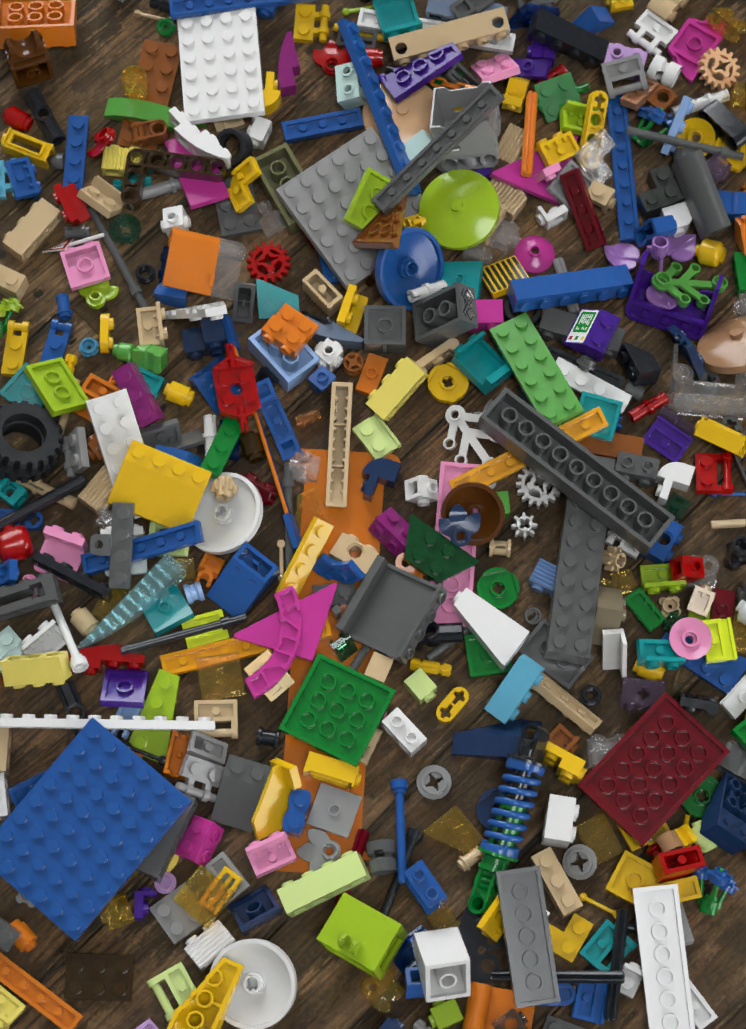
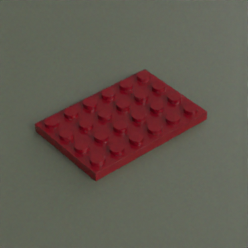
M664 692L576 787L638 845L643 847L731 751L670 695Z

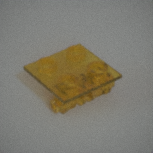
M719 7L710 9L713 14L709 13L707 15V23L716 29L717 32L723 28L720 34L724 35L729 42L736 44L740 40L739 34H746V22L742 19L738 20L730 8Z

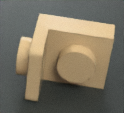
M704 584L694 586L686 610L706 618L716 593L712 592L711 587Z

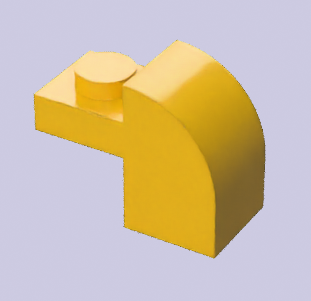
M267 71L265 89H263L266 115L261 116L272 114L281 104V91L278 90L279 80H275V72Z
M516 76L509 77L506 92L503 94L505 100L502 102V109L518 113L522 112L530 80Z

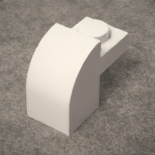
M672 462L663 466L658 472L656 483H659L655 496H658L657 503L665 506L671 487L687 492L695 467L681 462Z

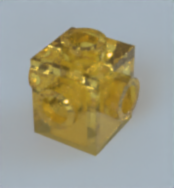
M125 892L115 895L99 914L102 924L107 923L110 931L122 928L135 921Z

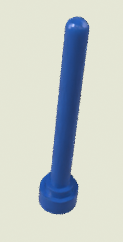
M399 778L390 780V790L395 795L398 882L405 884L407 878L404 875L406 870L404 794L408 790V780Z

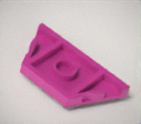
M688 18L668 46L667 53L675 63L682 66L681 73L689 84H692L699 74L697 69L701 66L697 62L701 60L700 56L710 48L713 50L720 44L730 29L731 23L716 24L711 20L700 21Z

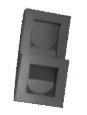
M457 0L449 7L459 19L481 13L495 4L494 0Z

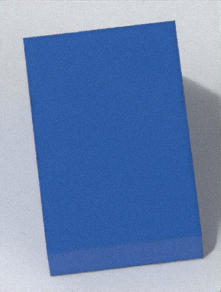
M591 5L572 22L593 34L615 25L606 7Z

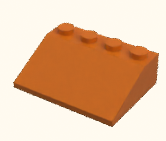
M0 0V49H4L3 44L6 38L22 40L27 38L31 30L34 29L42 33L46 48L76 46L77 0Z

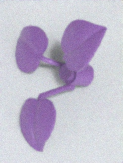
M685 234L678 238L674 236L669 238L655 236L653 238L651 246L648 245L646 250L650 252L655 260H659V272H663V258L670 255L674 261L685 262L693 258L696 248V234ZM621 243L604 246V253L608 262L612 266L626 264L628 270L635 269L636 262H641L644 255L643 253L640 256L639 249L632 244ZM653 285L649 286L646 290V298L652 305L662 309H673L677 306V298L669 292L657 290Z

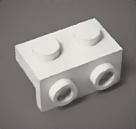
M54 619L50 622L44 621L37 628L39 631L34 636L30 634L21 642L20 651L24 655L60 651L66 643L59 627L56 625V621Z

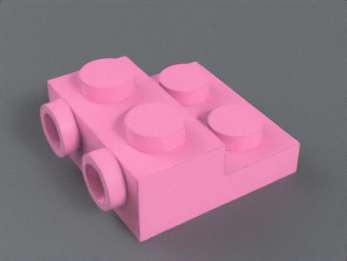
M99 240L95 242L88 241L78 247H68L60 252L72 291L111 280Z

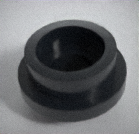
M141 264L135 271L137 281L142 284L151 283L156 276L155 269L149 264ZM147 272L149 276L143 277L142 274Z
M593 685L585 686L580 693L581 702L588 707L598 705L602 698L599 688ZM592 693L595 698L589 700L587 694Z

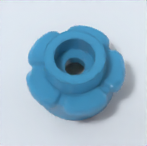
M85 338L79 344V351L82 352L84 357L95 356L99 352V343L93 338Z

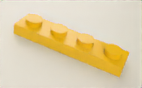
M315 516L313 517L275 591L276 593L293 585L297 596L299 595L334 528L333 525Z

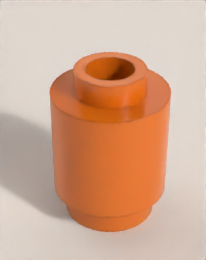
M14 920L11 925L22 933L14 945L20 952L31 951L37 945L36 940L38 937L24 921Z

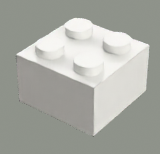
M554 794L549 795L546 804L541 845L567 849L570 843L573 844L577 828L573 826V822H576L579 814V805H576V798Z

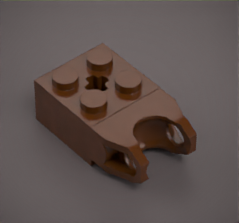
M37 29L31 30L30 35L22 40H13L10 37L5 39L3 48L17 90L55 78L42 33L37 31Z

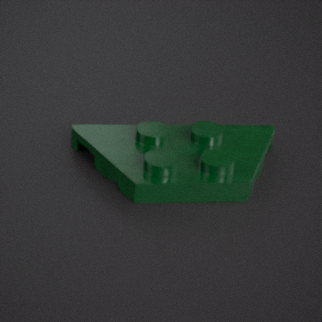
M413 514L410 516L403 561L436 584L443 583L448 578L454 577L478 564L479 560L459 546L454 545L452 541Z

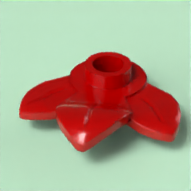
M333 40L327 42L323 51L313 50L314 62L322 66L324 73L330 76H335V68H329V66H337L351 61L347 48L340 50Z
M105 127L96 133L94 139L97 143L87 152V155L92 158L97 157L106 145H111L114 142L116 131L113 128Z

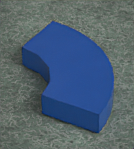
M326 553L318 557L312 568L325 579L341 581L342 584L355 583L366 576L352 559L346 562L337 561Z

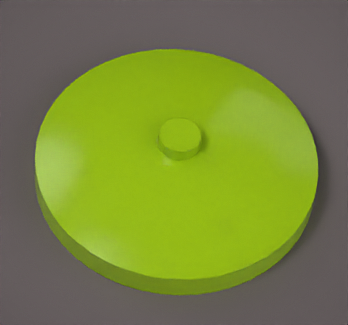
M466 169L452 170L441 174L427 186L420 199L419 215L426 218V224L423 226V229L430 232L437 239L441 247L449 250H466L479 245L492 234L500 216V200L494 186L483 175Z

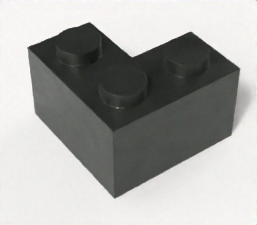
M668 164L649 170L646 182L650 191L639 194L637 199V208L644 222L649 218L659 217L662 208L681 203L684 200Z

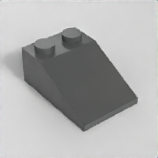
M229 754L210 821L252 834L251 820L272 767Z

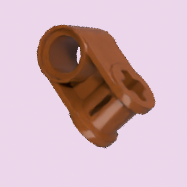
M162 119L134 122L129 125V130L132 132L133 137L131 141L133 147L143 148L150 145L163 144L164 141L169 139L167 124ZM157 130H163L161 133H155Z

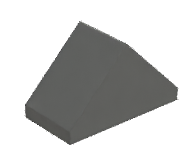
M235 282L232 321L253 323L257 301L256 284Z

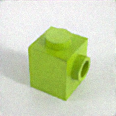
M455 998L446 1002L441 1000L432 1003L433 1008L429 1010L430 1015L427 1016L431 1027H436L437 1029H446L464 1020Z

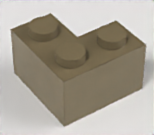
M599 586L592 644L602 646V630L621 629V622H625L627 612L625 609L626 599L623 598L622 590Z

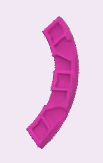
M293 585L274 594L280 612L281 627L273 654L258 671L245 679L254 700L271 690L284 677L298 652L302 635V613Z

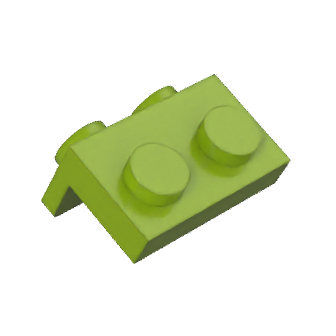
M568 100L559 111L560 131L568 132L571 130L572 134L581 136L587 104ZM593 108L592 111H600V109ZM593 114L590 118L592 125L595 126L599 122L596 114ZM592 134L588 136V138L595 139Z
M670 563L640 565L639 567L641 589L649 595L659 594L660 591L669 590V593H678L687 585L686 580L671 581Z

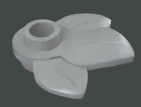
M309 829L308 837L310 842L302 845L296 851L301 859L310 862L309 871L320 869L321 865L325 862L336 861L341 854L338 843L330 840L327 833L319 829ZM328 848L334 850V853L330 856L325 853Z

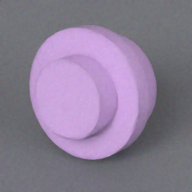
M166 872L161 883L154 881V886L159 893L169 894L176 888V878L170 872Z

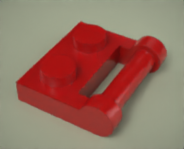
M695 453V494L730 495L734 493V485L731 478L732 453ZM716 463H722L723 485H717Z

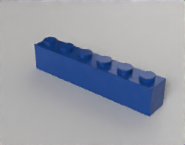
M623 264L510 280L507 295L513 312H526L534 309H547L555 306L624 298L630 296L634 282L627 265Z

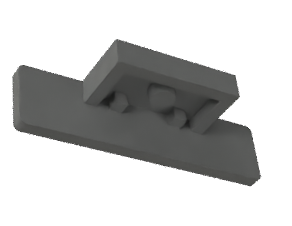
M177 418L139 429L143 443L152 448H156V445L185 450L206 443L199 429L181 434Z

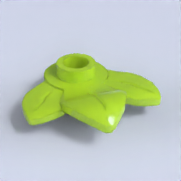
M109 280L79 289L80 295L86 299L87 305L92 309L102 308L106 301L114 299L119 292V287L109 286Z

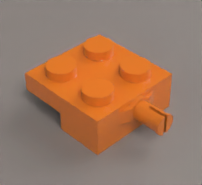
M92 373L89 374L81 387L89 400L120 390L115 386L116 381L113 375L107 382ZM87 408L71 412L92 424Z

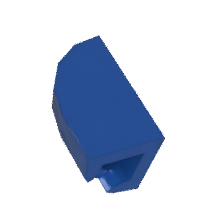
M162 282L155 288L153 292L154 297L161 303L177 308L187 307L188 299L186 297L188 291L162 286Z

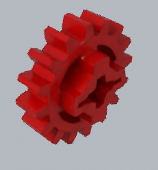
M262 242L261 248L255 245V252L251 250L249 252L250 257L247 258V264H249L247 265V271L250 272L251 278L256 277V279H261L267 283L271 282L272 285H275V280L283 282L282 275L288 276L287 270H291L290 256H286V249L281 251V244L274 247L273 242H270L269 246Z

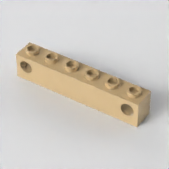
M500 7L389 37L388 42L394 65L405 67L411 64V60L418 57L425 58L429 55V52L451 42L460 51H464L469 46H482L490 40H504L510 35V26L505 8ZM498 22H502L503 26L500 28H496L492 25ZM407 47V51L404 54L396 52V50Z

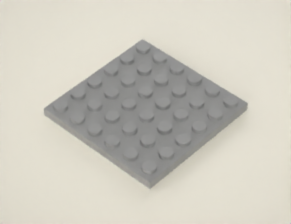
M372 127L274 191L346 291L349 284L357 285L371 275L380 249L355 248L352 241L361 231L351 227L342 220L366 168L370 167L391 180L396 176L386 147ZM421 194L407 196L404 218L419 213Z

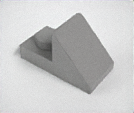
M191 730L187 749L188 754L220 766L225 764L228 744L198 731Z

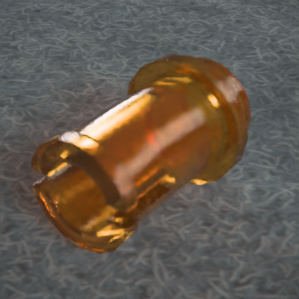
M316 407L302 414L297 413L293 419L297 428L304 429L305 425L321 420V414Z

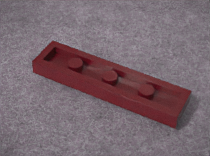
M575 168L559 175L586 251L590 252L607 245L581 169Z

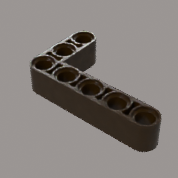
M134 148L127 155L121 199L127 210L135 211L141 206L146 173L222 182L228 175L226 164L220 158ZM135 158H142L141 162L133 163ZM162 160L160 165H153L154 161ZM175 163H182L181 167L173 168ZM196 165L203 166L198 171L193 170V167ZM217 167L222 168L220 173H214L213 170ZM132 177H139L137 182H130ZM129 196L136 197L132 202L126 201Z

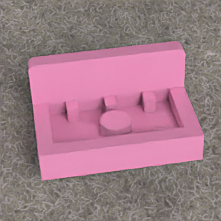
M286 831L274 832L267 839L254 841L245 848L257 878L298 861Z

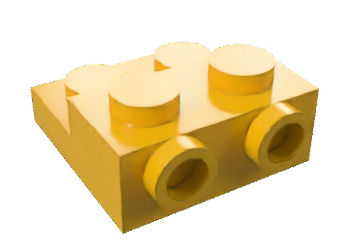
M549 741L547 742L542 761L552 767L558 766L555 775L558 776V780L567 785L570 783L573 785L575 783L579 784L587 769L583 768L586 761Z

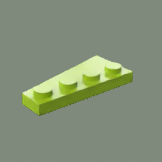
M159 668L140 716H145V720H154V716H167V720H174L180 677ZM133 730L129 743L158 757H167L172 730Z

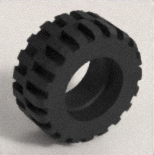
M10 401L9 405L6 403L0 405L1 478H9L11 482H16V480L21 481V483H28L29 480L35 482L40 480V477L45 478L55 468L62 450L64 436L62 435L61 425H57V418L52 417L46 408L42 409L36 403L34 405L29 404L28 401H21V403ZM14 432L24 433L35 439L40 448L33 451H20L11 447L3 436Z

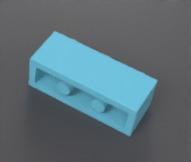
M521 655L484 709L504 724L510 720L514 721L520 713L518 708L521 703L526 704L532 696L530 692L534 685L538 686L543 680L544 675L542 673L545 668L527 655Z

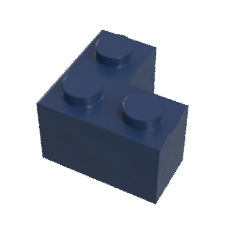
M221 319L200 320V327L181 330L186 360L196 361L204 356L218 357L226 353L224 347L226 342Z

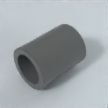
M630 380L624 389V392L632 395V398L640 402L646 391L641 386L634 387Z

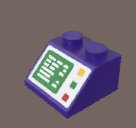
M580 309L563 345L601 362L619 326L620 317L602 309Z

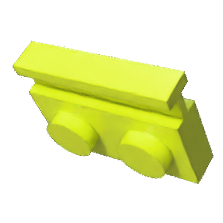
M219 609L196 615L194 618L182 623V628L184 630L218 621L221 617H224L223 611ZM222 628L185 638L188 649L230 639L228 630H223Z
M731 618L701 620L708 626L712 634L711 647L704 655L705 663L736 661L738 656Z

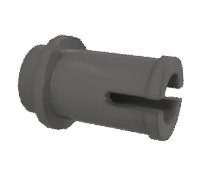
M83 224V226H65V239L91 237V227Z

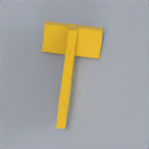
M279 758L270 760L272 769L251 820L256 840L264 839L272 833L282 830L289 795L292 789L295 790L302 787L297 766Z

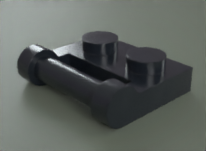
M680 692L679 705L683 706L685 710L696 712L697 708L704 709L710 715H716L719 712L718 702L715 698Z

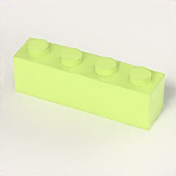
M348 851L342 854L341 859L337 861L325 862L321 865L320 869L307 871L301 875L302 878L283 883L281 885L282 888L278 889L277 892L287 915L293 918L370 880L371 877L361 855L357 851Z

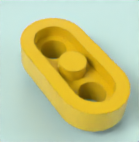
M101 314L100 316L101 353H110V349H113L114 338L110 337L111 330H114V318H110V314Z

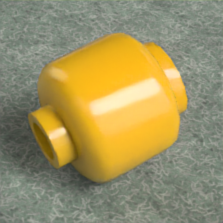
M704 239L700 244L696 245L694 254L697 256L699 264L717 267L725 260L726 248L721 241Z

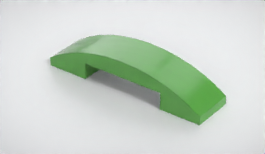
M108 98L104 118L122 122L123 119L139 122L162 119L166 122L168 131L174 132L175 128L169 121L168 110L171 109L170 107L139 99Z

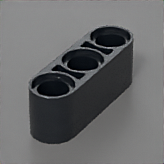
M714 100L699 110V117L709 122L715 134L732 150L736 151L746 144V125L719 100Z

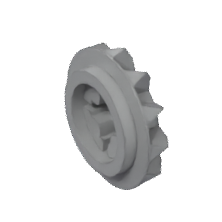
M429 765L423 768L417 776L418 791L425 798L431 800L442 799L449 793L451 788L450 774L445 768L438 765ZM429 775H431V777H433L435 780H440V782L437 784L438 791L436 790V788H434V786H427L430 783Z
M582 844L573 845L567 849L563 856V868L571 878L585 880L592 876L597 869L598 858L590 847ZM578 856L589 860L583 864L582 869L580 865H572V863L578 861Z

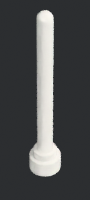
M59 604L50 606L70 652L71 669L74 673H81L89 667L88 661L85 656L79 654Z

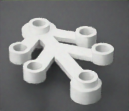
M459 405L450 406L446 411L445 418L450 425L447 438L443 441V446L449 451L456 448L455 437L459 427L463 434L459 454L454 459L455 462L458 463V459L464 457V463H468L469 444H471L482 460V464L494 459L489 457L477 438L491 440L493 443L497 442L482 430L469 428L465 422L478 423L483 413L479 415L466 413L464 408ZM458 412L459 416L455 419L452 418V414ZM452 440L453 445L451 447H447V442Z

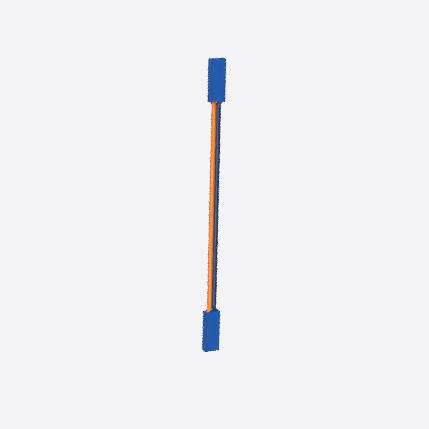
M223 314L224 318L221 320L229 344L233 343L235 355L241 357L239 352L241 347L232 318ZM257 411L254 414V418L285 513L283 519L292 547L297 550L302 540L295 517L290 512L264 427Z

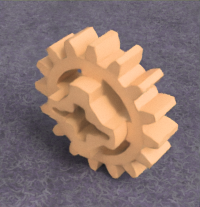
M716 47L713 50L710 48L700 56L701 60L697 64L701 67L697 69V72L702 73L699 79L705 80L704 86L710 84L711 90L717 87L718 91L730 88L731 85L737 82L736 78L740 74L736 71L740 69V66L735 65L738 59H732V52L727 54L726 48L720 51L719 47Z

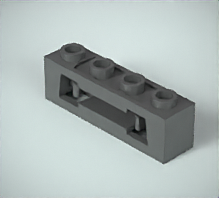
M45 572L31 580H20L18 584L13 586H1L0 602L2 603L35 594L37 598L33 599L31 596L0 606V622L64 602L58 578L52 573Z

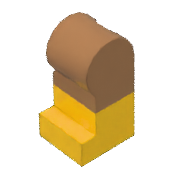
M688 823L677 829L669 830L655 839L662 852L689 847L698 841Z

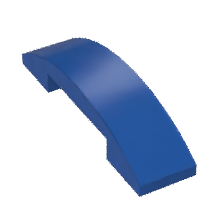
M269 377L257 382L260 404L262 403L261 411L283 461L302 454L299 442Z

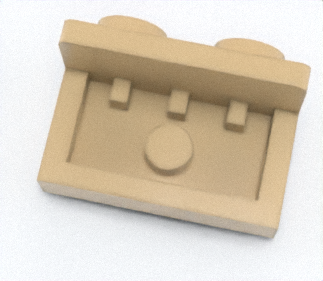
M158 301L156 306L136 308L140 345L152 344L165 347L164 339H168L167 327H163L162 320H166L165 307L161 308L160 301Z

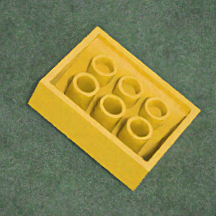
M132 440L107 503L111 505L112 502L135 503V515L166 528L192 522L212 472Z

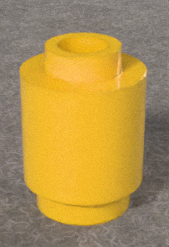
M172 381L171 384H166L163 395H166L165 400L182 407H190L195 391L191 390V387Z
M636 660L632 671L637 673L636 675L654 683L657 679L661 681L666 670L663 667L646 669V666H638V660Z

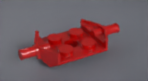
M227 343L224 345L226 358L212 368L219 413L226 418L237 420L240 425V432L244 433L245 431L247 433L250 431L247 422L248 418L262 407L253 369L254 362L236 356L233 343ZM234 385L240 387L241 394H233L230 387Z

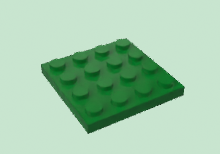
M318 653L286 713L279 731L357 768L396 694V690Z

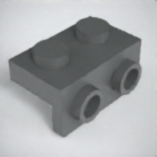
M619 451L614 470L629 482L638 483L637 485L640 487H654L660 460Z

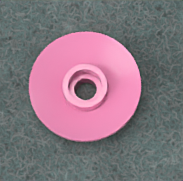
M686 617L678 620L672 626L669 633V643L672 650L679 657H685L687 660H696L703 657L709 651L712 644V634L703 621L693 617ZM686 637H690L692 639L691 644H688L685 641Z

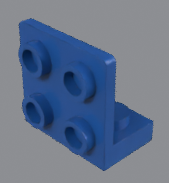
M221 355L187 379L191 386L196 387L215 414H219L212 368L226 358ZM236 385L230 387L233 394H241L240 387Z

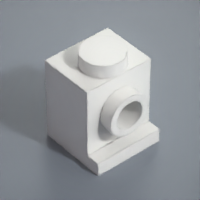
M259 116L252 117V125H249L246 133L249 134L252 140L253 149H264L272 132V121Z

